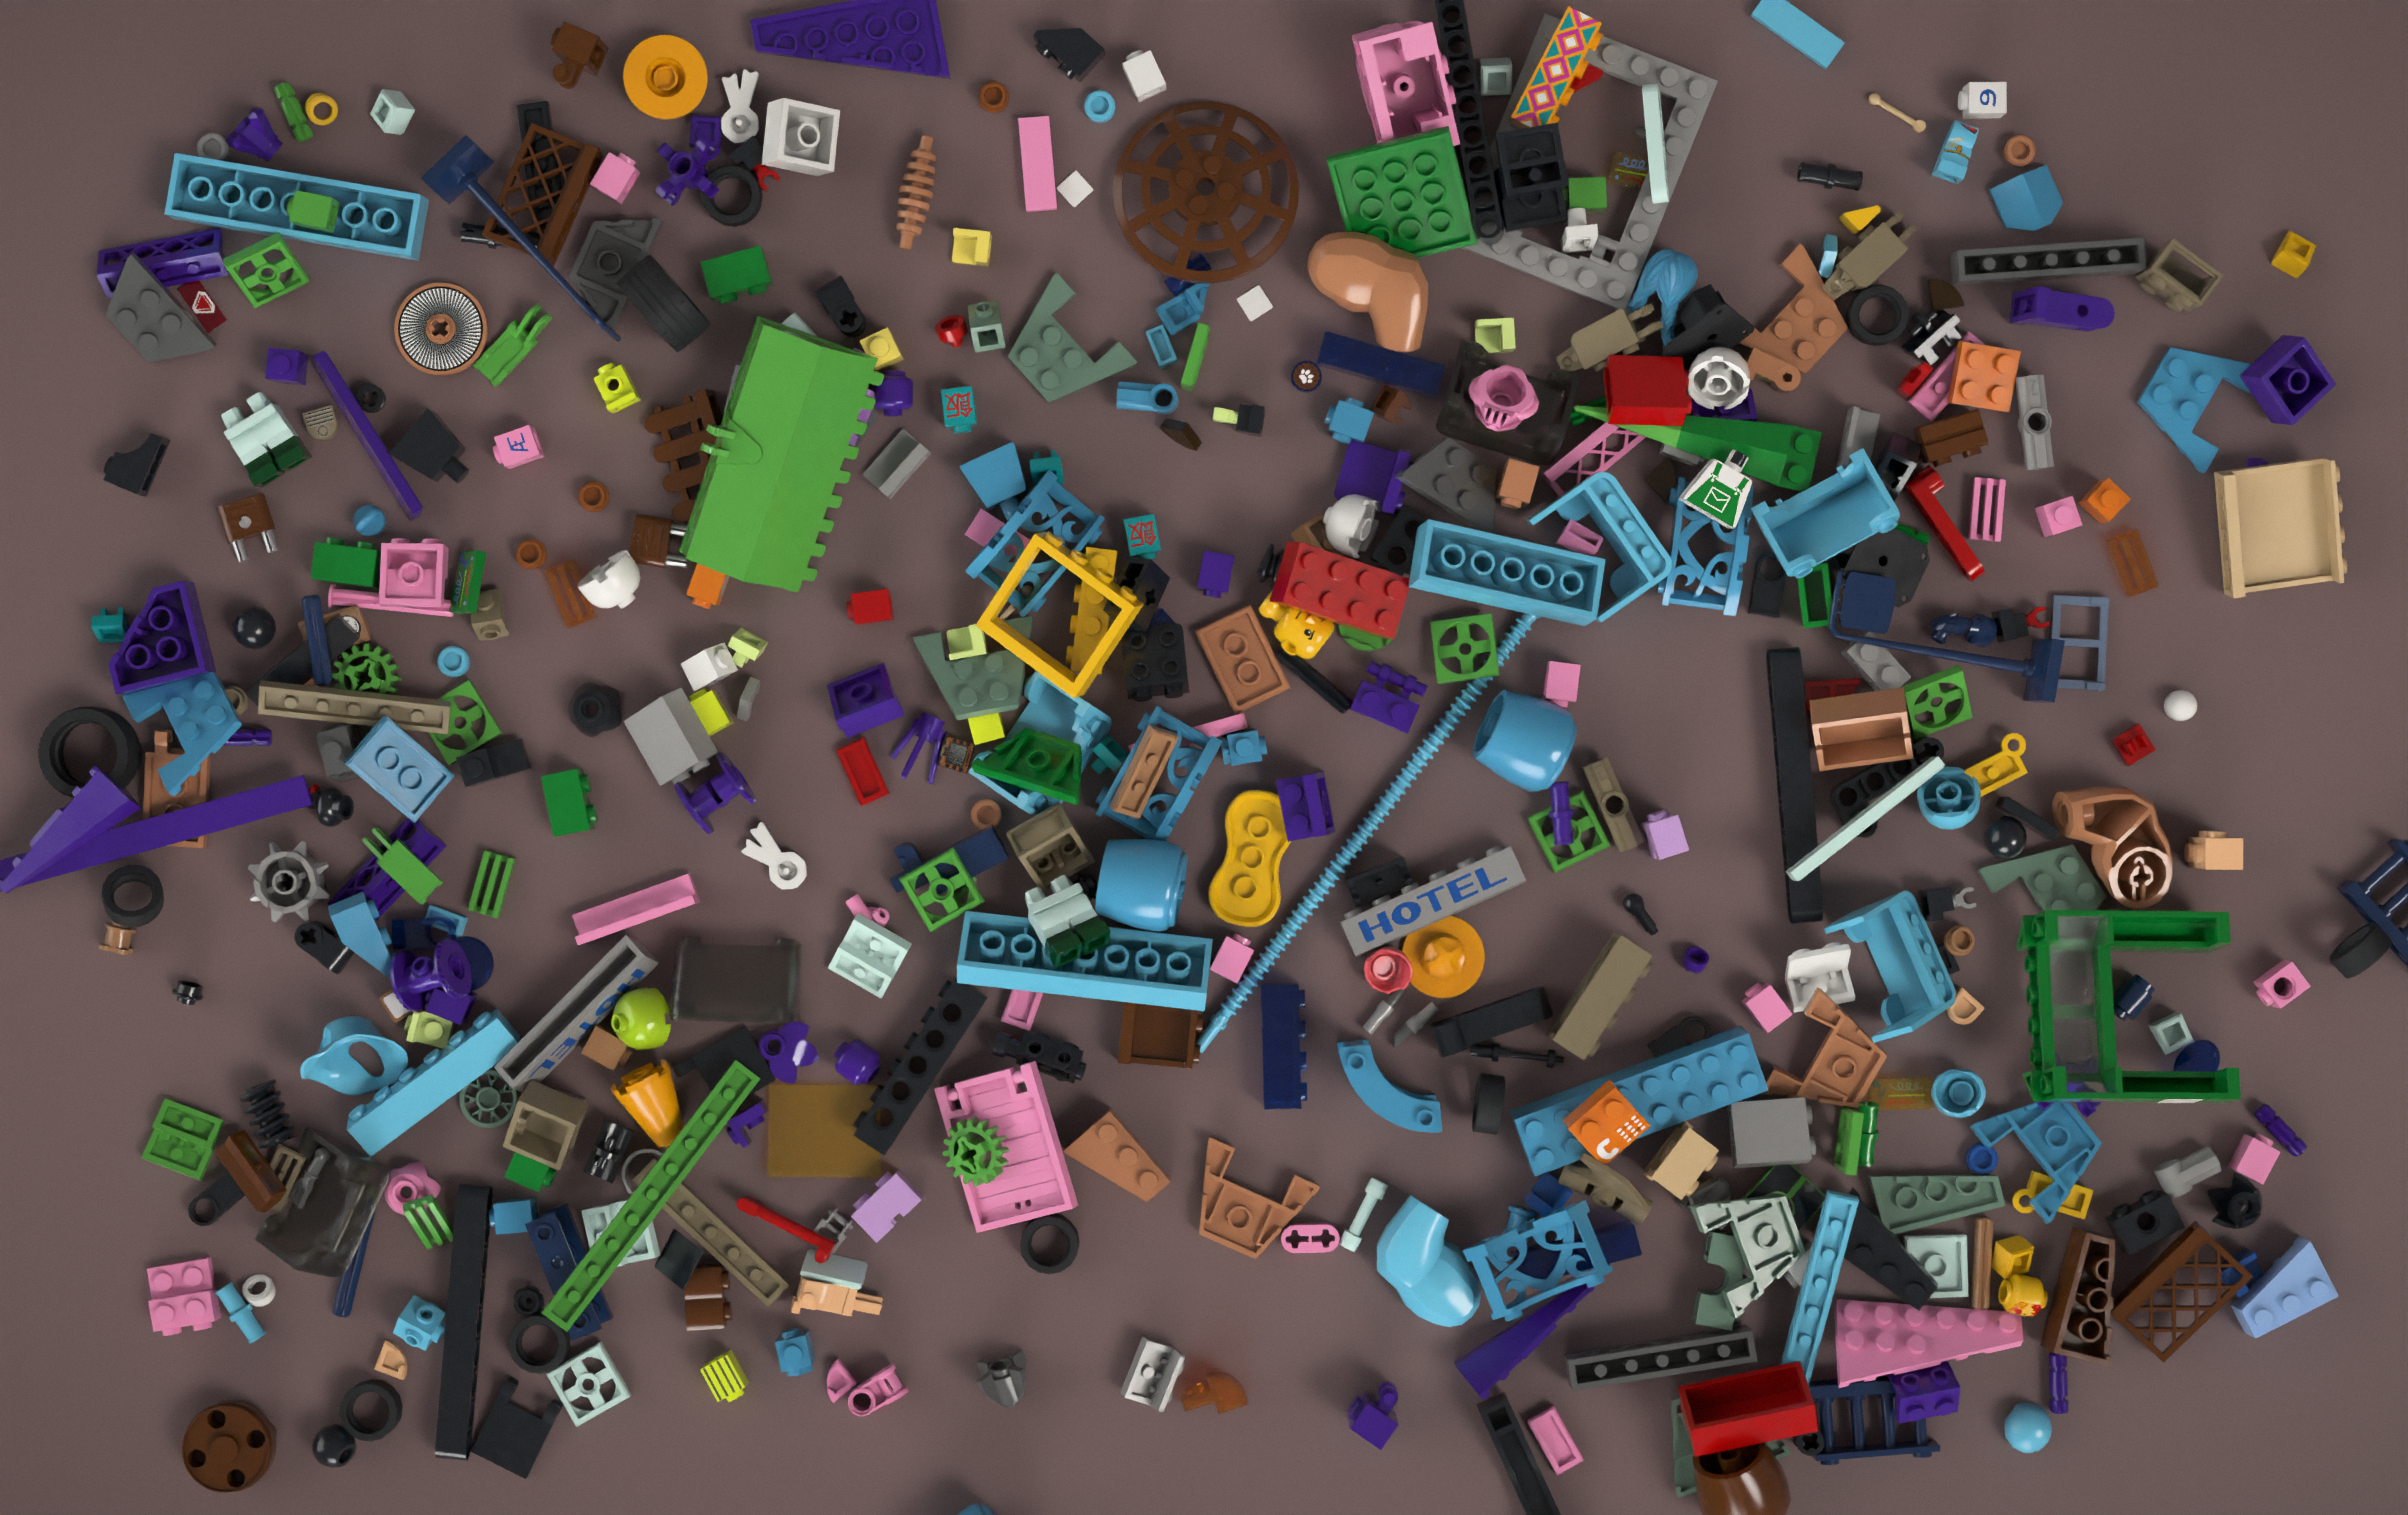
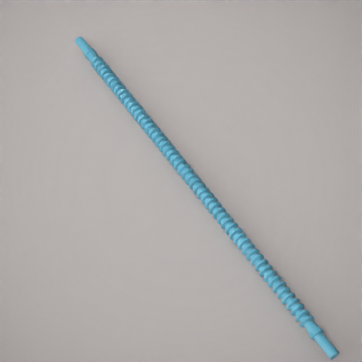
M1523 613L1520 619H1515L1517 624L1510 626L1511 632H1505L1506 638L1499 640L1500 646L1497 647L1499 666H1504L1503 660L1510 658L1509 652H1515L1514 646L1521 644L1519 639L1521 637L1526 638L1525 631H1531L1530 625L1540 616ZM1493 677L1473 679L1471 683L1467 682L1468 688L1461 690L1462 696L1455 697L1457 702L1450 704L1451 710L1444 712L1446 714L1445 718H1439L1441 723L1434 725L1435 731L1433 733L1428 732L1429 739H1423L1424 745L1417 747L1419 750L1417 754L1412 753L1413 760L1406 761L1408 766L1401 768L1402 774L1395 776L1397 778L1395 783L1390 782L1391 788L1384 790L1386 795L1384 797L1379 796L1380 803H1374L1375 809L1368 811L1370 814L1368 818L1363 817L1364 823L1363 825H1357L1359 830L1352 832L1353 838L1346 839L1347 846H1341L1342 852L1335 854L1337 857L1335 861L1330 860L1331 867L1324 868L1326 873L1319 875L1320 881H1314L1315 887L1308 889L1309 895L1303 896L1304 902L1297 903L1299 908L1292 910L1293 916L1286 918L1287 924H1281L1282 930L1275 932L1277 937L1270 939L1271 945L1264 946L1266 951L1259 953L1260 959L1253 961L1255 963L1254 967H1248L1250 972L1243 974L1244 980L1242 982L1238 981V988H1232L1233 994L1226 996L1227 1002H1222L1220 1011L1209 1019L1211 1021L1195 1042V1045H1201L1200 1053L1204 1052L1220 1030L1223 1031L1226 1028L1231 1015L1237 1014L1236 1008H1242L1240 1003L1243 1000H1248L1246 995L1248 993L1253 994L1252 987H1258L1257 981L1264 979L1263 973L1269 972V965H1275L1273 960L1280 958L1279 952L1281 950L1286 951L1285 944H1291L1290 938L1297 936L1295 933L1297 929L1302 930L1301 923L1308 922L1306 917L1313 915L1312 909L1319 907L1317 905L1318 901H1324L1323 895L1329 894L1328 888L1330 886L1335 887L1334 880H1340L1339 874L1346 872L1344 869L1346 865L1351 866L1350 860L1357 858L1355 853L1362 851L1361 845L1368 844L1367 837H1373L1372 831L1379 829L1378 823H1384L1383 816L1390 815L1388 810L1395 808L1393 805L1395 801L1400 802L1399 796L1406 794L1405 788L1411 787L1410 781L1417 780L1415 775L1422 773L1421 767L1428 765L1426 762L1428 758L1433 759L1432 753L1439 751L1437 746L1444 744V737H1450L1448 732L1455 730L1454 724L1461 722L1459 720L1461 715L1466 716L1464 711L1471 709L1470 703L1472 701L1477 702L1476 695H1482L1481 689L1483 687L1487 688V681H1492Z

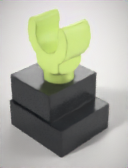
M1240 404L1239 412L1214 407L1212 419L1215 422L1237 424V433L1261 437L1266 410L1264 406Z

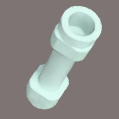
M1371 1177L1364 1190L1367 1194L1349 1230H1344L1339 1245L1355 1252L1362 1240L1360 1234L1377 1200H1382L1388 1187L1387 1184Z

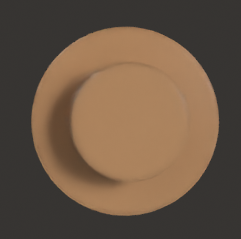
M1955 925L1946 931L1944 946L1950 954L1964 956L1973 949L1975 938L1969 928L1963 925Z

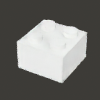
M788 98L769 102L767 106L762 165L814 176L834 172L840 110Z

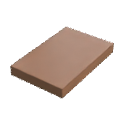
M1251 604L1195 631L1235 715L1291 688Z

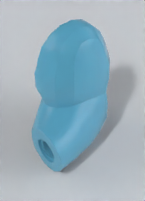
M1410 1195L1387 1224L1377 1243V1271L1395 1287L1404 1305L1418 1317L1433 1324L1446 1327L1462 1325L1473 1317L1480 1305L1482 1290L1479 1277L1469 1262H1467L1460 1248L1444 1240L1449 1219Z

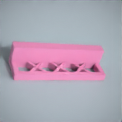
M1606 422L1541 476L1557 496H1560L1564 491L1555 480L1563 473L1577 474V485L1580 483L1581 475L1592 476L1595 473L1606 471L1646 437L1626 429L1625 431L1617 430L1618 426ZM1609 435H1624L1623 449L1619 452L1605 451L1606 438ZM1629 435L1637 436L1628 444ZM1602 442L1601 450H1592ZM1587 453L1601 455L1600 466L1595 472L1581 471L1582 458ZM1605 455L1613 456L1604 463ZM1578 462L1577 470L1569 469Z
M691 874L674 878L573 914L572 917L579 934L575 936L577 945L700 903Z

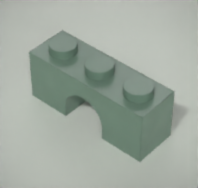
M1713 1229L1707 1234L1703 1259L1707 1263L1721 1266L1724 1270V1280L1721 1286L1715 1290L1697 1289L1691 1319L1695 1324L1732 1331L1733 1323L1738 1324L1740 1316L1737 1318L1730 1316L1721 1290L1747 1278V1275L1743 1274L1745 1264L1734 1233Z

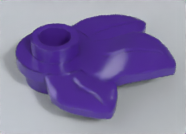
M797 1021L789 1022L780 1030L767 1031L759 1040V1051L765 1059L769 1060L771 1073L783 1082L794 1084L797 1078V1066H807L819 1060L816 1048L809 1041L805 1040L809 1031L808 1025ZM777 1040L780 1043L779 1050H771L769 1042Z

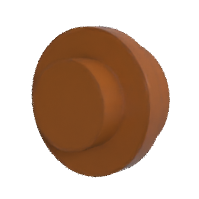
M988 82L979 91V103L985 111L999 113L1009 103V92L999 82Z
M590 481L580 488L578 500L585 510L599 512L608 505L610 494L602 483Z
M526 539L517 546L516 560L525 569H538L547 559L546 547L539 540Z

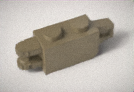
M1900 210L1876 228L1871 224L1858 236L1861 242L1854 249L1848 245L1836 256L1839 262L1833 267L1834 272L1821 287L1833 301L1850 289L1853 292L1863 291L1908 250L1903 242L1917 228L1913 224L1907 226L1899 237L1890 229L1904 216Z
M1652 303L1635 312H1632L1630 307L1621 308L1573 333L1571 339L1572 346L1556 357L1562 372L1567 374L1582 368L1586 370L1593 367L1597 372L1605 368L1609 355H1618L1620 353L1622 355H1631L1640 350L1638 344L1645 341V337L1663 328L1661 321L1647 325L1646 328L1641 330L1637 319L1648 316L1655 310Z

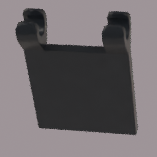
M746 1026L673 1068L677 1077H682L698 1068L710 1091L734 1060L740 1062L760 1078L749 1095L776 1080Z
M509 1377L503 1383L471 1452L527 1479L563 1407V1403L553 1399L548 1404L543 1417H540L510 1402L519 1381Z

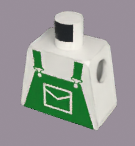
M1732 449L1725 463L1716 459L1709 460L1683 491L1678 500L1728 529L1735 528L1752 485V480L1741 474L1749 458L1741 452Z

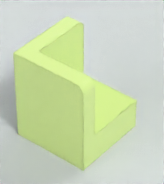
M1514 317L1478 319L1475 321L1477 354L1513 352L1516 349Z
M976 624L946 632L950 660L988 653L984 631L978 628Z

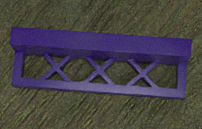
M217 228L100 250L98 254L97 277L107 298L113 296L127 258L133 252L138 257L145 253H152L146 258H141V260L165 287L229 275L223 263L225 256L222 251V230ZM213 241V245L199 247L204 242ZM183 247L178 252L169 253L173 248ZM122 258L117 263L107 265L108 260Z
M406 818L390 836L393 843L397 839L401 840L426 866L447 846L441 838L430 832L419 818L415 823ZM415 826L417 829L416 833L409 840H406L407 834ZM384 844L380 846L384 853L388 850ZM373 854L328 902V905L330 906L347 899L349 896L364 892L367 901L374 900L381 917L405 890L377 864L376 861L379 858ZM373 873L372 880L364 886L365 879L369 874Z

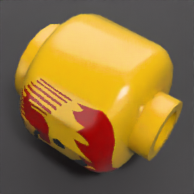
M2013 1274L2010 1278L2004 1279L2001 1282L1998 1299L2003 1304L2005 1311L2011 1314L2033 1317L2038 1314L2041 1308H2045L2048 1293L2044 1290L2040 1279L2027 1275Z

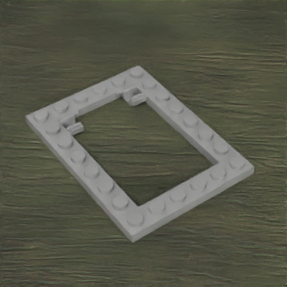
M1546 13L1544 14L1496 134L1520 129L1510 124L1511 115L1561 19ZM1603 36L1596 51L1590 49L1584 60L1589 62L1588 65L1640 87L1645 84L1658 83L1660 95L1676 101L1664 131L1670 201L1718 81ZM1494 137L1490 151L1495 171L1500 167ZM1485 162L1480 173L1486 170L1487 164ZM1648 170L1620 242L1599 234L1590 258L1580 255V258L1576 259L1521 237L1523 232L1505 233V227L1504 235L1498 243L1487 245L1478 239V244L1462 247L1461 249L1619 310L1628 305L1669 202L1653 204ZM1487 191L1480 192L1476 197V202L1486 204L1491 200L1492 194ZM1488 221L1482 225L1481 232L1490 235L1496 231L1498 225L1495 222ZM1606 249L1615 253L1611 262L1603 259Z

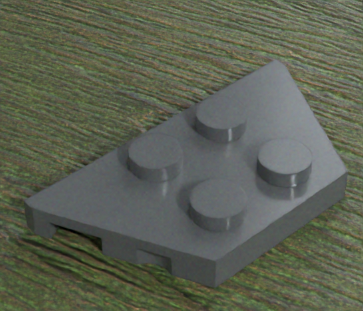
M629 219L612 222L593 221L568 277L606 324L615 331L629 301L617 282L630 269H633L638 262L640 263L642 259L650 254L663 224L661 219Z
M133 252L127 258L105 316L148 363L212 350L217 343Z
M1442 438L1432 446L1429 452L1423 453L1416 458V462L1410 467L1397 473L1396 479L1475 530L1494 534L1496 468L1451 438Z

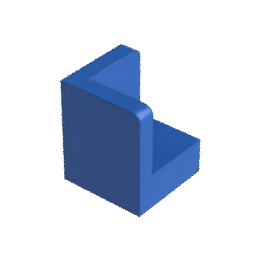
M1549 1172L1542 1174L1523 1200L1540 1215L1547 1216L1551 1211L1562 1208L1573 1192L1570 1188L1558 1184L1559 1180Z
M2248 1248L2233 1255L2253 1275L2235 1294L2239 1298L2250 1292L2247 1287L2248 1284L2263 1275L2255 1261L2258 1258L2256 1253ZM2221 1267V1278L2225 1284H2233L2242 1276L2235 1267Z

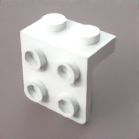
M1835 942L1825 945L1822 949L1812 951L1810 949H1799L1788 957L1785 983L1794 1013L1804 1011L1817 987L1822 989L1836 1004L1855 1001V993L1848 971L1851 953L1849 944L1841 945Z

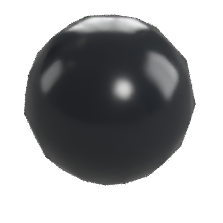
M246 607L239 611L232 623L233 635L238 643L245 648H263L272 641L275 635V620L271 613L262 607Z
M2002 816L1983 833V840L1989 853L1997 858L2009 859L2019 855L2025 848L2027 834L2020 821L2014 817Z
M341 1425L325 1426L315 1435L312 1443L313 1455L321 1465L330 1468L342 1467L355 1454V1438Z

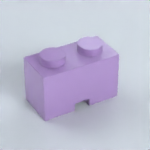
M1661 810L1648 814V821L1641 823L1653 859L1661 860L1689 851L1678 814H1669L1668 810Z
M899 1170L893 1175L888 1171L875 1183L879 1188L871 1196L865 1193L852 1205L856 1211L851 1217L876 1243L895 1226L897 1221L894 1217L900 1213L904 1217L924 1197Z

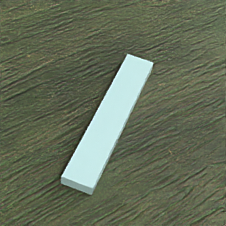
M1939 756L1930 757L1785 872L1794 881L1803 879L1943 769L1945 765Z

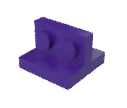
M885 663L827 685L835 720L840 730H844L847 738L905 716L892 686Z
M1324 771L1276 780L1288 842L1336 832Z

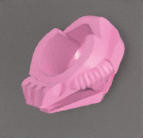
M1506 364L1495 370L1490 369L1472 379L1469 386V394L1474 402L1475 415L1486 428L1494 431L1515 429L1524 419L1531 417L1537 412L1538 398L1532 384L1527 380L1525 373L1520 368Z

